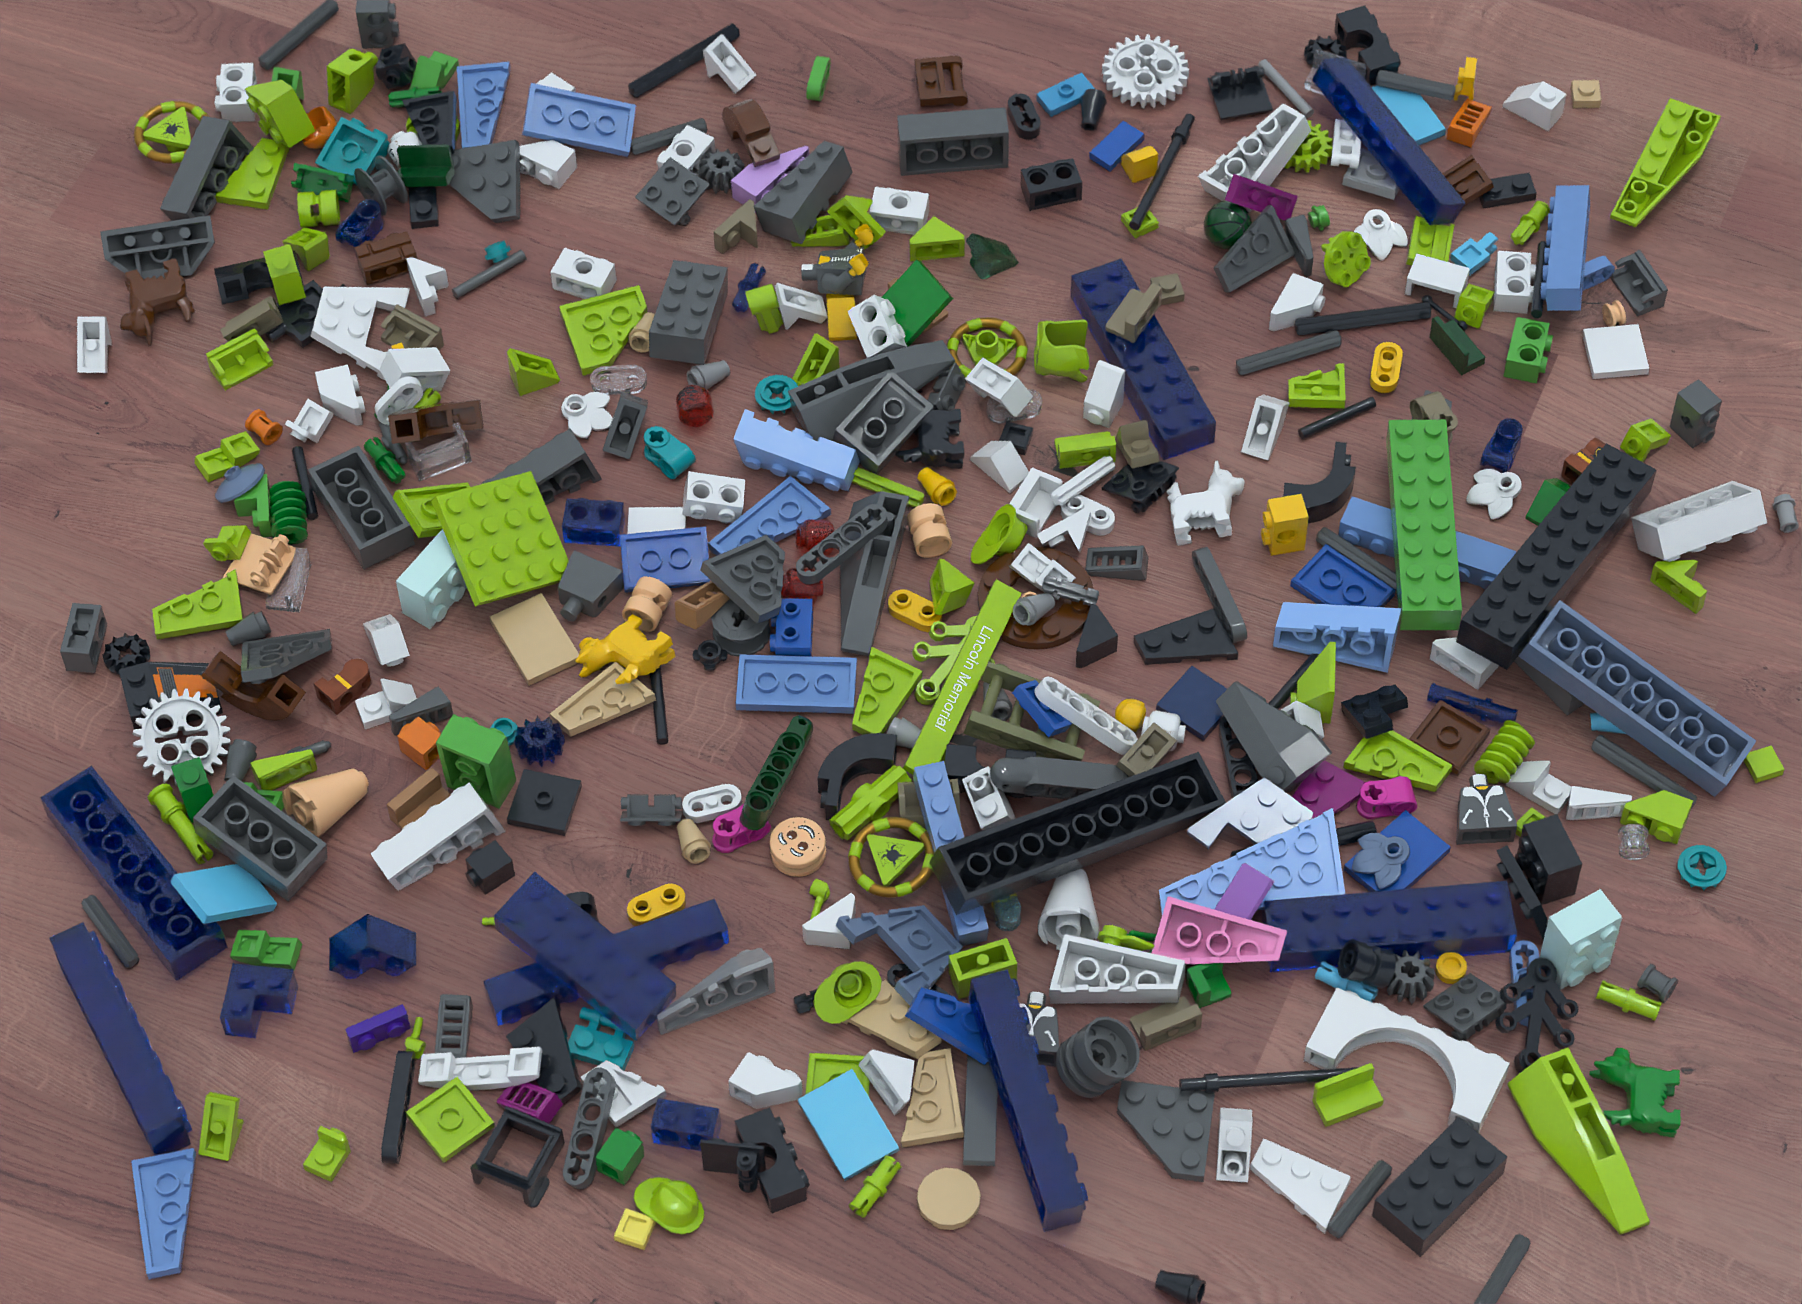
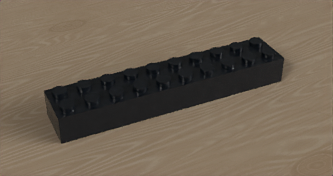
M1606 443L1464 615L1460 622L1456 642L1508 670L1550 610L1559 600L1563 601L1650 494L1657 470Z
M1196 752L942 845L937 848L929 863L955 914L958 915L1188 829L1226 802L1200 753Z

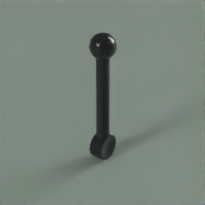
M1430 295L1422 297V302H1429L1433 309L1449 321L1454 319L1463 331L1468 329L1464 321H1458L1433 302Z

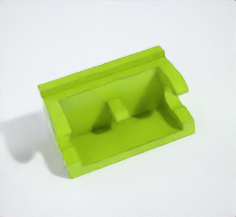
M255 328L206 353L210 371L224 390L274 365L273 360L267 353L269 351L267 345Z

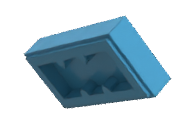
M1081 72L1037 93L1036 100L1047 114L1052 117L1080 104L1081 96L1084 95V92L1095 88Z

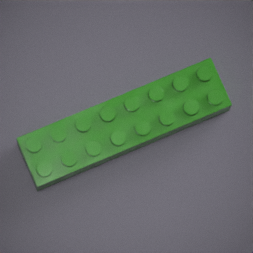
M1446 419L1389 420L1386 448L1398 608H1401L1399 627L1400 630H1459L1462 603Z

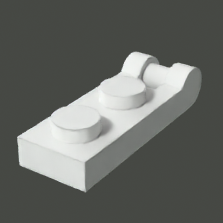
M1335 119L1330 166L1339 167V164L1350 165L1349 168L1358 169L1362 122Z

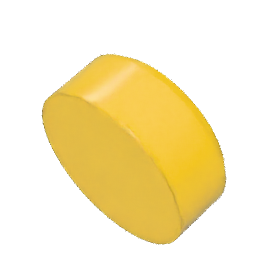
M1446 952L1439 956L1435 972L1442 982L1455 984L1465 977L1467 962L1463 956L1455 952Z

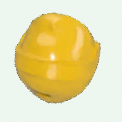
M1125 699L1118 704L1115 709L1116 720L1130 728L1133 732H1137L1143 725L1146 716L1144 702L1136 699Z

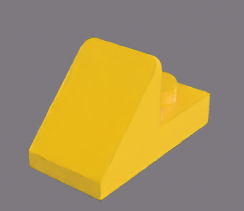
M826 294L829 341L857 340V333L847 312L855 307L854 295Z

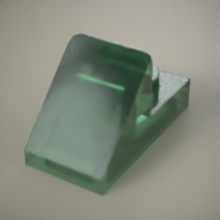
M974 233L965 240L971 248L970 253L973 256L969 263L980 279L989 278L1019 263L1006 243Z

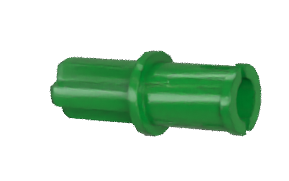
M440 86L423 89L413 87L412 90L390 92L388 96L389 104L393 108L405 107L402 100L442 93V89Z
M373 437V441L371 438L368 439L364 444V450L375 461V467L383 471L391 482L395 484L401 483V480L406 475L404 470L395 461L394 453L388 451L379 438Z

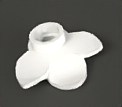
M1379 209L1367 212L1364 216L1363 224L1354 230V232L1361 234L1366 246L1369 247L1371 252L1380 261H1383L1388 256L1393 245L1398 247L1407 246L1408 239L1403 227L1390 221L1388 214ZM1373 219H1379L1382 224H1375Z
M590 392L585 396L572 394L566 397L561 409L563 416L568 419L569 429L577 437L584 439L590 436L592 430L604 431L608 429L612 416L604 407L609 403L610 396L600 392Z
M1483 469L1474 474L1477 484L1470 489L1466 500L1468 504L1488 505L1490 519L1495 520L1504 516L1512 509L1513 499L1520 493L1522 483L1519 476L1515 473H1500L1494 469ZM1508 482L1512 483L1509 487L1502 486L1503 484Z

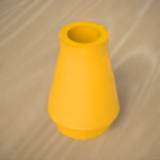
M929 467L923 468L919 472L917 479L923 485L933 503L945 506L954 500L957 490L953 481L934 472Z

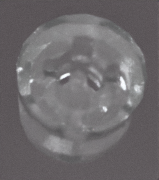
M1629 824L1618 830V839L1621 841L1619 854L1622 858L1639 860L1649 855L1650 848L1646 842L1649 836L1647 827L1640 824Z

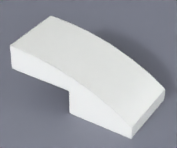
M1030 543L1024 547L1009 566L1041 591L1046 575L1056 577L1057 581L1060 582L1062 579L1069 582L1075 579L1074 575L1054 559L1052 561L1049 560ZM1055 592L1051 594L1056 600L1060 598Z

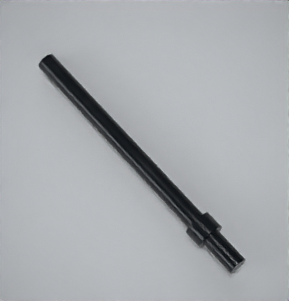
M1186 114L1180 126L1175 128L1171 136L1172 142L1129 223L1131 229L1138 230L1181 146L1186 144L1190 136L1189 130L1195 120L1192 114Z
M1359 1067L1218 1076L1217 1073L1204 1074L1203 1077L1179 1079L1180 1091L1204 1090L1205 1093L1219 1092V1089L1316 1083Z

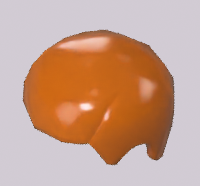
M318 106L307 114L315 132L302 140L303 144L311 149L323 148L337 125L335 117L325 107Z

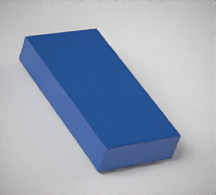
M1122 121L1089 152V159L1111 172L1121 162L1124 154L1132 152L1144 140V133Z

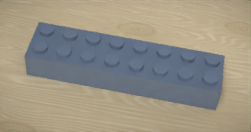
M1561 600L1550 610L1518 655L1714 797L1727 786L1756 743L1755 739Z

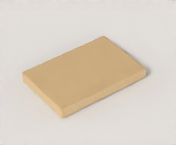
M542 593L489 616L492 626L528 686L577 664L575 660L579 653Z

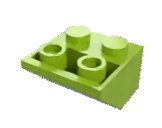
M283 80L252 85L244 89L249 97L246 100L248 106L260 118L258 121L259 127L264 134H270L276 143L281 142L290 148L315 132L293 87Z

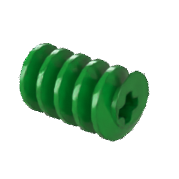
M281 481L274 484L269 492L271 534L273 538L278 537L280 534L286 536L289 539V545L299 544L308 537V532L306 531L307 513L305 512L306 495L301 491L302 486L300 483Z

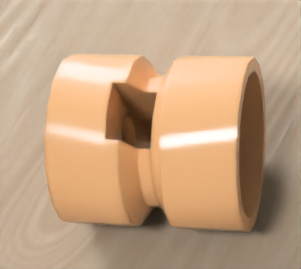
M932 503L922 504L908 513L909 529L913 535V543L919 556L933 558L943 555L951 548L952 540L941 506Z
M641 577L632 591V597L628 599L622 611L623 619L627 621L628 617L634 614L642 619L643 623L638 627L641 631H654L662 617V612L666 609L672 598V591L665 583L658 579Z

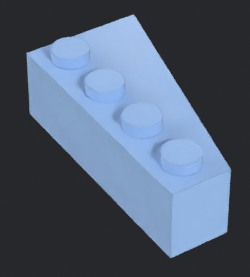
M744 410L733 440L745 466L754 470H759L760 468L770 470L773 474L780 477H785L786 475L793 476L806 484L819 483L832 491H839V489L849 491L854 478V472L857 470L860 462L856 449L823 437H819L818 441L813 440V437L804 430L795 428L791 432L778 425L779 421L768 418L766 422L753 418L754 412Z
M1283 602L1275 627L1273 647L1311 655L1320 654L1329 642H1336V661L1388 673L1395 648L1401 608Z

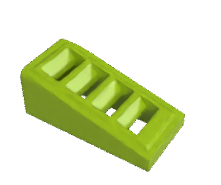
M831 215L816 218V225L813 229L806 231V239L802 244L791 241L793 247L846 246L850 243V235Z
M311 749L259 759L250 763L253 775L260 789L270 791L318 770L314 753Z

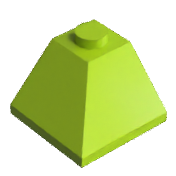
M1329 642L1297 681L1296 692H1291L1290 704L1299 701L1319 711L1322 723L1331 724L1335 695L1336 642Z

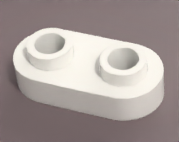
M411 376L400 378L377 401L375 413L381 423L389 425L388 415L411 409L419 402L423 396V389L417 378Z
M1078 494L1061 506V516L1063 519L1088 506L1091 517L1087 532L1094 535H1107L1114 528L1115 515L1113 511L1087 497Z
M731 784L694 791L687 794L683 799V814L686 819H692L694 823L714 820L718 816L742 805L740 790ZM725 801L732 802L731 804L727 805L722 804ZM696 808H701V809H703L702 811H699V812L693 811V810L696 809Z

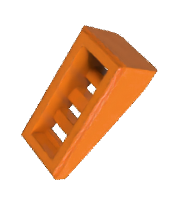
M1466 99L1448 127L1446 139L1472 148L1492 107Z

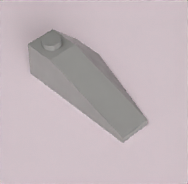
M759 947L754 950H744L728 960L657 1015L660 1035L774 993L775 981L771 957Z

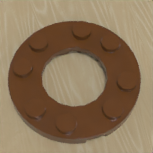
M1035 547L1049 560L1052 561L1054 559L1074 575L1075 579L1072 583L1084 586L1083 589L1088 590V587L1094 589L1087 571L1074 558L1052 548ZM1024 548L1004 554L987 568L978 588L979 611L996 579L1011 587L1022 577L1009 566ZM1064 598L1063 605L1057 612L1048 617L1040 618L1033 625L1018 623L1012 612L1001 635L1002 640L1016 647L1034 650L1060 646L1070 641L1074 634L1081 628H1084L1090 606L1083 604L1084 601L1081 600L1078 603Z

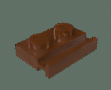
M1472 155L1426 183L1427 190L1433 195L1447 217L1494 188L1493 182Z

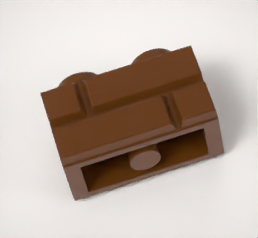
M407 231L400 234L392 233L386 238L377 241H365L360 246L354 247L357 262L366 285L409 273L406 259L411 257L417 259L416 251Z

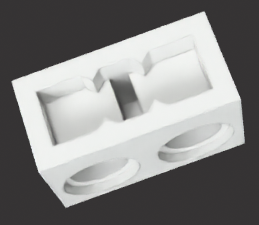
M253 63L221 64V75L216 76L217 91H220V95L215 96V107L217 112H221L222 119L229 120L230 122L255 121V113L246 102L249 97L244 90L248 86L257 85Z
M1498 251L1495 264L1494 311L1527 314L1528 305L1532 303L1534 286H1530V281H1534L1536 265L1531 264V253Z
M873 295L847 311L867 358L907 347L904 341L905 332L896 322L894 306L888 299ZM877 311L876 318L872 320L874 313ZM887 335L886 342L883 344V339Z
M689 471L684 487L682 516L733 523L742 514L745 479Z

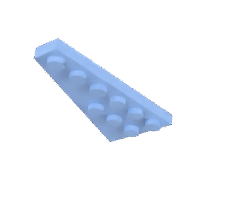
M1333 808L1323 812L1320 816L1298 824V826L1286 832L1278 833L1240 851L1231 858L1219 861L1195 875L1187 876L1159 890L1162 914L1168 896L1215 909L1241 865L1247 863L1274 880L1272 887L1257 910L1346 899Z

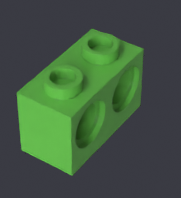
M1521 317L1516 318L1503 377L1537 384L1539 373L1545 374L1548 357L1543 356L1544 351L1550 352L1553 335H1548L1550 323Z

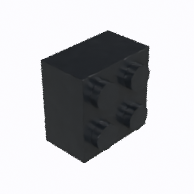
M1558 815L1524 824L1521 838L1518 839L1519 847L1515 854V860L1521 870H1524L1528 878L1527 881L1541 905L1575 895L1582 862Z

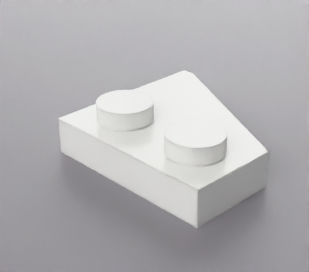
M607 1060L595 1067L606 1069L616 1081V1089L609 1114V1120L616 1128L666 1096V1091L662 1086L657 1085L655 1087L641 1080V1076L623 1071L620 1066ZM587 1072L586 1074H584L583 1076H581V1083H582L583 1085H584V1080H585V1078H586V1075H587L589 1072ZM602 1077L600 1082H595L594 1085L599 1091V1087L606 1085L607 1082ZM597 1094V1099L603 1101V1099Z

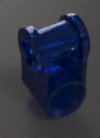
M372 199L361 201L347 219L339 225L336 231V240L340 243L346 242L354 247L360 246L365 241H372L384 228V220L379 203Z
M1512 418L1500 421L1491 440L1483 451L1480 465H1490L1502 470V473L1511 470L1515 456L1520 449L1523 432L1522 424Z

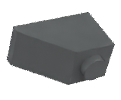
M621 391L603 451L630 459L648 406V400Z

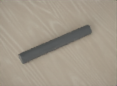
M522 250L515 252L453 288V295L456 299L462 297L524 261L526 255Z

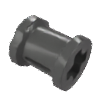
M1649 964L1640 977L1637 987L1641 989L1646 988L1659 996V1000L1662 1003H1665L1676 988L1678 979L1667 977L1656 970L1655 965Z

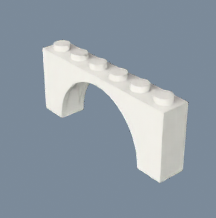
M1336 988L1306 1045L1304 1061L1321 1069H1336L1346 1056L1369 1044L1397 1042L1413 1046L1432 1057L1443 1069L1450 1082L1453 1106L1450 1111L1448 1125L1450 1126L1460 1117L1479 1133L1506 1079L1509 1062L1504 1061L1497 1054L1483 1052L1467 1041H1458L1451 1038L1437 1028H1428L1419 1024L1410 1016L1396 1014L1380 1003H1371L1364 1000L1353 991H1344Z

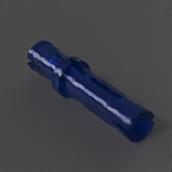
M1432 683L1427 696V701L1438 703L1439 700H1442L1457 710L1479 716L1480 720L1485 722L1487 719L1502 724L1506 720L1515 722L1518 714L1517 709L1493 703L1491 698L1484 700L1436 685L1435 683ZM1446 696L1468 702L1469 705L1447 699ZM1476 705L1499 712V714L1497 715L1482 709L1476 708Z

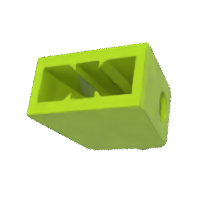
M349 49L327 65L328 104L349 114L355 111L374 86V67L378 62V58L374 53L368 51L364 54L355 49Z

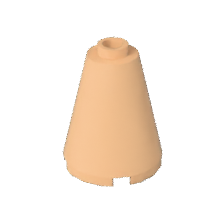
M352 768L291 784L282 792L285 811L288 816L293 814L300 825L319 838L367 794L369 782L363 772H358Z

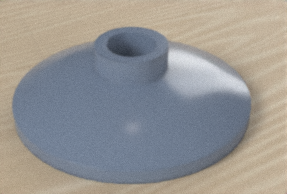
M259 463L239 468V466L230 468L225 472L224 476L226 479L217 489L215 498L221 503L238 498L259 482L264 475L265 468Z

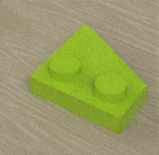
M1344 363L1336 364L1335 370L1322 374L1321 370H1317L1306 376L1288 379V402H1290L1288 407L1345 409Z

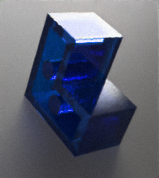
M369 914L333 935L329 940V970L341 974L344 978L355 979L371 968L381 970L390 976H399L416 965V932Z
M233 963L220 1014L225 1035L256 1038L262 1011L292 1014L298 991L294 970Z

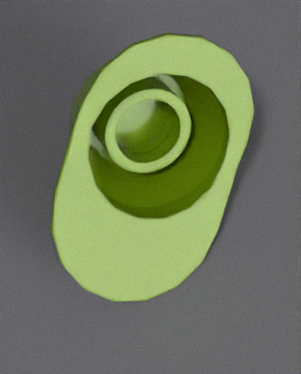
M1006 504L995 513L988 527L973 546L971 561L974 564L985 563L994 555L1003 556L1006 553H1012L1020 546L1028 527L1016 517V509L1013 505Z
M860 961L838 966L818 986L814 995L816 1014L828 1023H841L869 1005L877 998L881 990L882 980L877 969L867 962Z
M656 1177L643 1181L635 1190L634 1201L637 1208L672 1233H691L698 1229L703 1222L704 1210L702 1203L698 1200L694 1188L684 1181H672L668 1178Z

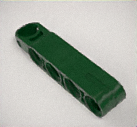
M800 715L793 717L786 731L779 736L746 796L740 814V822L744 827L751 830H759L766 825L797 768L804 749L812 737L813 723L809 719Z

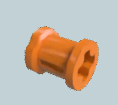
M260 409L253 411L245 421V428L259 435L261 442L265 445L275 443L283 431L282 426L278 422H272L267 418L266 412Z

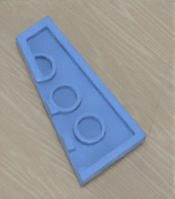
M510 62L457 66L462 148L492 144L511 69Z
M790 476L708 542V549L717 556L764 535H767L776 543L830 516L831 508Z
M194 1148L131 1161L148 1279L181 1273L196 1158Z

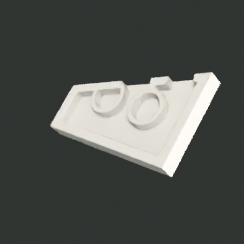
M1263 1139L1250 1165V1170L1276 1193L1284 1195L1295 1205L1294 1208L1302 1215L1306 1214L1324 1234L1351 1179L1349 1175L1266 1139Z

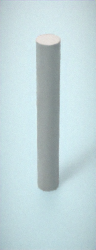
M1266 59L1260 61L1258 67H1263L1264 74L1306 118L1311 117L1314 113L1311 106Z

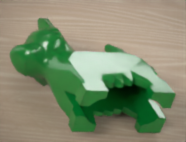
M1620 1047L1616 1048L1613 1055L1606 1057L1604 1061L1594 1062V1066L1598 1070L1590 1071L1589 1075L1591 1077L1604 1080L1613 1086L1621 1087L1627 1093V1109L1603 1111L1605 1118L1610 1120L1612 1125L1618 1123L1620 1126L1630 1125L1636 1131H1641L1642 1133H1657L1661 1136L1675 1137L1676 1129L1678 1130L1681 1125V1110L1675 1109L1672 1112H1668L1662 1106H1664L1663 1100H1666L1667 1096H1674L1675 1086L1680 1084V1070L1666 1071L1655 1067L1636 1065L1630 1059V1052Z

